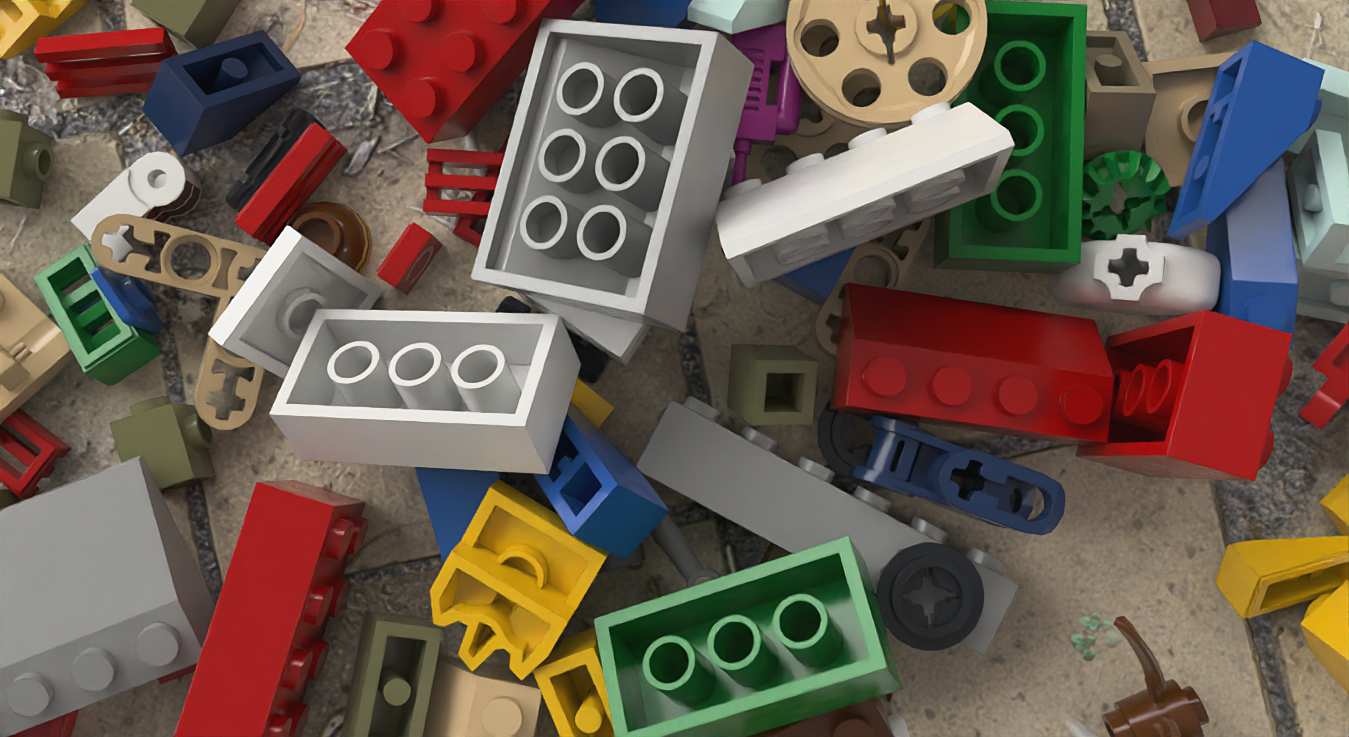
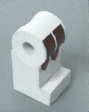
M159 151L147 153L128 169H125L70 221L90 241L96 225L104 218L118 213L131 214L166 224L172 217L186 215L196 207L202 193L201 181L195 171L169 153ZM120 226L116 235L104 234L102 245L112 248V260L125 263L130 253L151 257L150 261L154 258L143 247V243L133 240V229L128 226Z

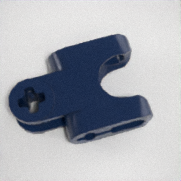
M873 414L869 426L878 430L866 466L855 465L852 477L910 498L918 497L939 507L992 526L1009 528L1028 534L1045 535L1051 533L1057 527L1065 510V491L1060 483L1049 476L982 451L960 447L938 439L932 433L918 427ZM951 473L964 479L961 489L956 482L950 480ZM1036 487L1042 493L1044 509L1037 517L1028 520L1034 507ZM1014 491L1016 499L1011 510L1009 502L1010 496Z

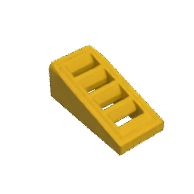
M1349 536L1264 539L1229 544L1215 579L1216 585L1242 619H1249L1313 600L1324 593L1332 594L1346 580L1349 581Z

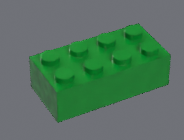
M984 0L987 11V37L984 51L971 81L957 100L950 105V108L952 109L970 102L1009 130L1015 146L994 192L935 214L933 269L1060 274L1081 264L1087 5ZM954 3L941 24V32L947 35H956L966 30L970 25L967 11L962 6ZM941 69L939 92L946 86V78Z
M849 536L594 619L615 737H747L903 689L866 563Z

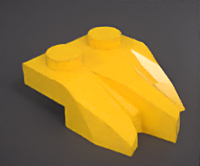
M497 479L489 487L461 541L451 550L430 589L433 624L445 627L459 621L467 625L458 655L471 672L495 650L505 649L510 654L509 669L522 681L549 656L607 559L609 552L572 536L558 514Z

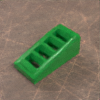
M86 241L34 276V279L83 372L105 385L112 386L157 357L161 350L149 330L123 323L89 273L95 267L102 266L95 260L91 244ZM89 274L91 277L90 281L69 295H65L63 292L65 289ZM99 296L102 297V300H100L99 302L85 310L80 315L77 313V311L88 305L90 302H92ZM111 319H114V323L93 336L91 334Z

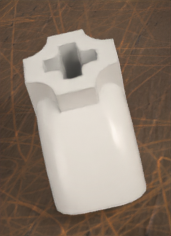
M1118 234L1116 240L1081 242V264L1060 274H1053L1052 293L1059 303L1068 307L1134 315H1187L1204 309L1210 311L1215 306L1219 295L1221 266L1216 256L1203 250L1169 243L1148 242L1146 235Z

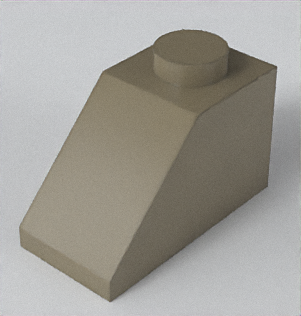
M1087 30L1083 160L1087 162L1114 151H1141L1157 93L1126 31Z

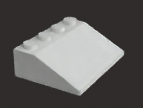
M942 102L927 107L911 117L913 125L887 134L885 128H877L865 132L848 143L850 150L826 160L821 153L803 157L786 167V176L764 185L760 179H751L739 183L724 192L726 200L718 203L715 214L719 237L726 259L748 289L994 192L1015 146L1009 130L970 102L952 109L948 102Z

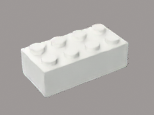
M316 309L269 415L302 460L549 474L581 363L560 314Z

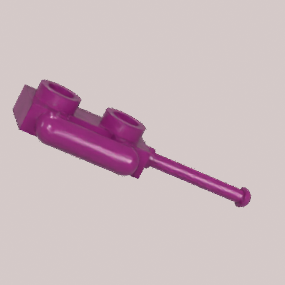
M766 25L732 34L731 44L755 66L733 145L736 158L731 187L745 181L747 155H751L752 144L774 146L776 135H792L799 127L803 89L794 75L787 51L786 26ZM801 42L803 49L807 52L806 46ZM772 67L780 68L776 106L766 105L769 74ZM721 247V252L725 256L723 248Z

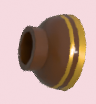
M328 200L308 203L296 211L285 225V227L287 225L360 274L369 263L373 247L370 228L361 214L346 204Z

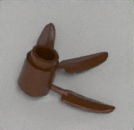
M1125 616L1116 617L1114 625L1127 639L1137 655L1145 674L1144 680L1147 689L1114 702L1115 710L1102 715L1109 736L1204 737L1201 726L1209 723V718L1195 690L1191 686L1181 689L1173 679L1165 681L1155 656L1134 625Z

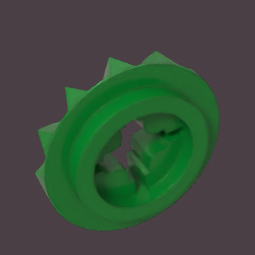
M1121 150L1101 155L1083 167L1081 237L1086 236L1094 241L1116 240L1118 234L1132 235L1141 229L1151 232L1152 220L1156 215L1168 212L1165 198L1167 192L1172 189L1163 169L1157 161L1141 152ZM1115 183H1119L1122 190H1125L1129 197L1124 200L1122 213L1117 215L1109 206L1114 200L1113 193H1116Z

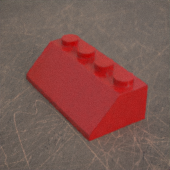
M849 282L845 284L829 410L868 416L876 414L896 420L1071 445L1108 443L1114 375L1094 319Z

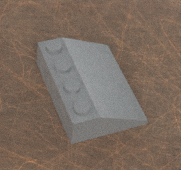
M542 18L470 279L479 283L627 321L684 332L755 65L719 32Z
M143 455L0 510V737H8L198 663L216 605Z

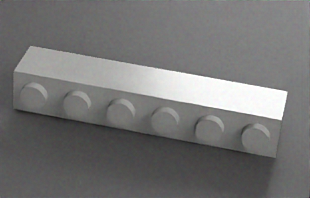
M688 396L684 405L671 399L636 464L641 473L793 554L849 536L866 563L875 594L880 578V570L887 565L899 549L922 542L945 544L949 536L947 532L914 516L910 526L887 515L892 503L860 486H857L853 496L830 484L835 473L804 456L800 457L796 466L776 456L774 452L779 443L748 426H744L739 436L718 425L717 423L722 413L691 396ZM971 547L966 557L973 563L982 580L984 606L976 627L960 644L984 656L1020 585L1001 576L1006 567L1005 563L981 550ZM926 567V577L923 578L922 588L911 590V594H902V598H908L923 605L925 615L928 616V624H931L930 613H934V603L939 600H945V597L956 596V592H948L945 589L934 586L932 576L928 574V567Z

